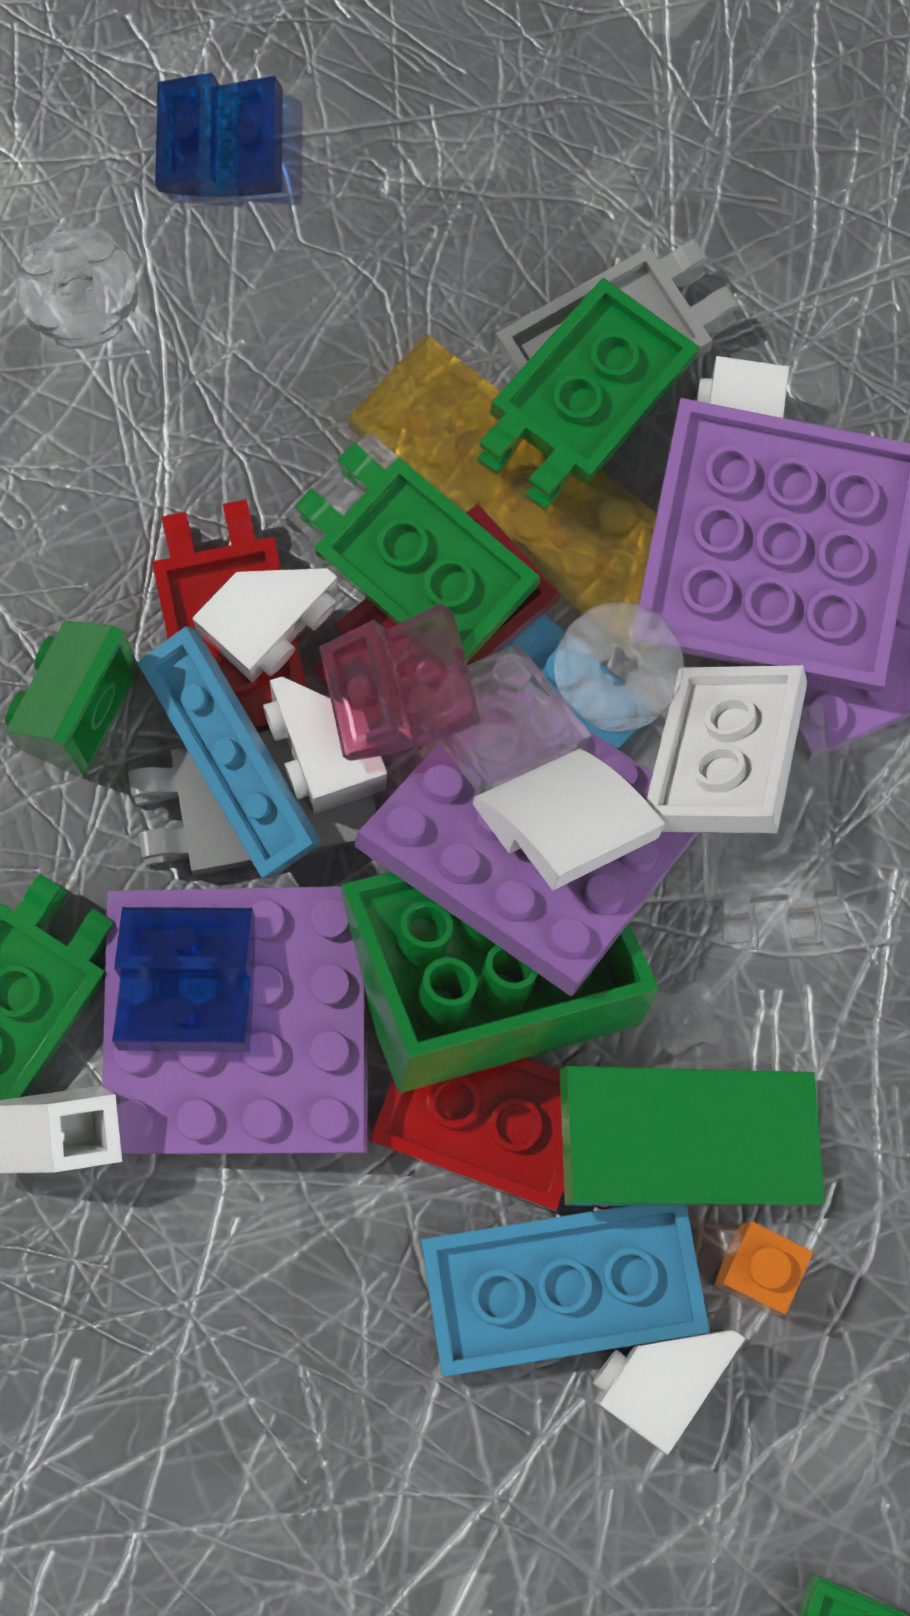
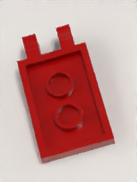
M247 499L223 504L231 545L196 553L186 512L161 516L170 558L152 561L168 639L186 626L196 629L192 618L236 572L281 570L274 537L255 540ZM203 638L257 732L270 729L263 705L273 702L270 680L284 677L307 688L296 638L290 643L295 647V651L288 661L272 676L263 671L253 683Z
M523 1058L403 1093L398 1092L393 1079L369 1141L372 1144L556 1213L562 1195H565L560 1070L529 1058ZM589 1205L600 1210L608 1208V1206Z

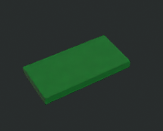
M566 1066L560 1070L565 1205L816 1207L825 1204L815 1072Z

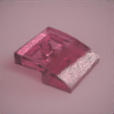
M442 603L387 630L372 620L319 646L342 756L348 761L373 758L415 748L481 723L455 616Z

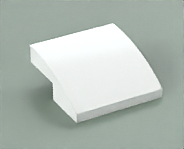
M580 748L477 795L473 801V806L507 852L510 854L521 848L552 890L658 839L665 826L664 821L622 776L600 759Z

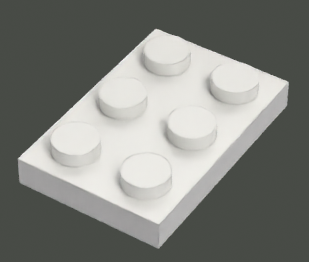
M803 665L679 668L646 800L664 821L665 826L662 832L778 833L807 687Z

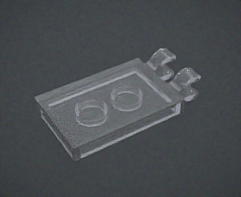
M823 704L802 707L778 833L702 832L704 901L710 907L724 905V940L726 945L732 944L733 951L759 950V930L754 903L788 900L789 937L791 940L795 939L796 946L823 945V927L818 898L838 896L827 711Z

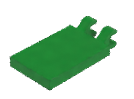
M602 277L491 402L490 415L499 422L480 441L479 446L484 450L477 457V461L497 475L511 459L523 439L548 458L529 478L528 483L532 487L526 492L525 497L545 511L555 501L572 475L585 485L590 483L694 362L700 346Z
M353 442L337 459V463L343 467L341 474L354 486L365 492L356 503L342 515L319 493L310 488L294 507L301 513L299 518L311 530L323 537L314 547L316 555L456 676L540 584V576L399 456L385 470L366 451Z
M39 874L34 879L15 911L0 902V1100L25 1097L29 1094L105 981V970L94 964V962L106 951V936L115 922L92 909L69 945H65L41 928L58 912L67 899L69 892L42 874Z

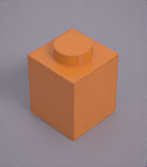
M753 1221L740 1224L712 1286L770 1315H786L813 1255V1251Z

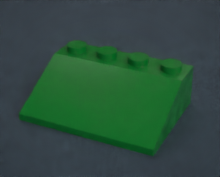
M392 872L344 883L341 886V895L376 1035L399 1093L640 1026L659 991V987L629 923L571 997Z

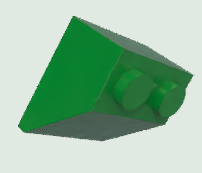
M63 621L55 637L48 636L40 646L34 663V668L37 672L27 691L20 690L12 699L5 717V724L8 725L5 732L17 749L85 779L141 670L124 630L107 624Z

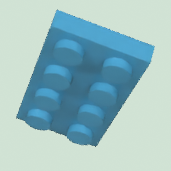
M624 1206L421 1239L442 1377L710 1333L687 1206Z

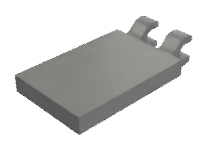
M695 239L685 242L661 259H658L651 247L648 246L496 333V343L517 374L602 277L700 346L696 359L711 351L713 340L709 333H718L736 322L733 311L739 308V304L727 286L714 291L695 305L689 306L677 287L688 286L703 277L705 271L701 264L707 261V256Z
M271 731L258 733L291 788L284 763L294 759L287 739L275 741ZM186 747L170 749L173 762L172 768L146 767L128 771L132 798L135 799L136 806L151 805L179 798L184 828H158L138 833L142 858L145 859L146 867L190 859L193 876H199L254 865ZM373 794L315 815L308 797L298 799L299 804L323 843L307 855L354 847L358 831L376 813Z

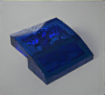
M210 72L157 83L155 187L159 192L197 197H242L282 192L283 88L276 76L220 85L213 73Z
M122 907L114 969L120 977L112 1042L118 1051L250 1052L255 968V913L253 908Z

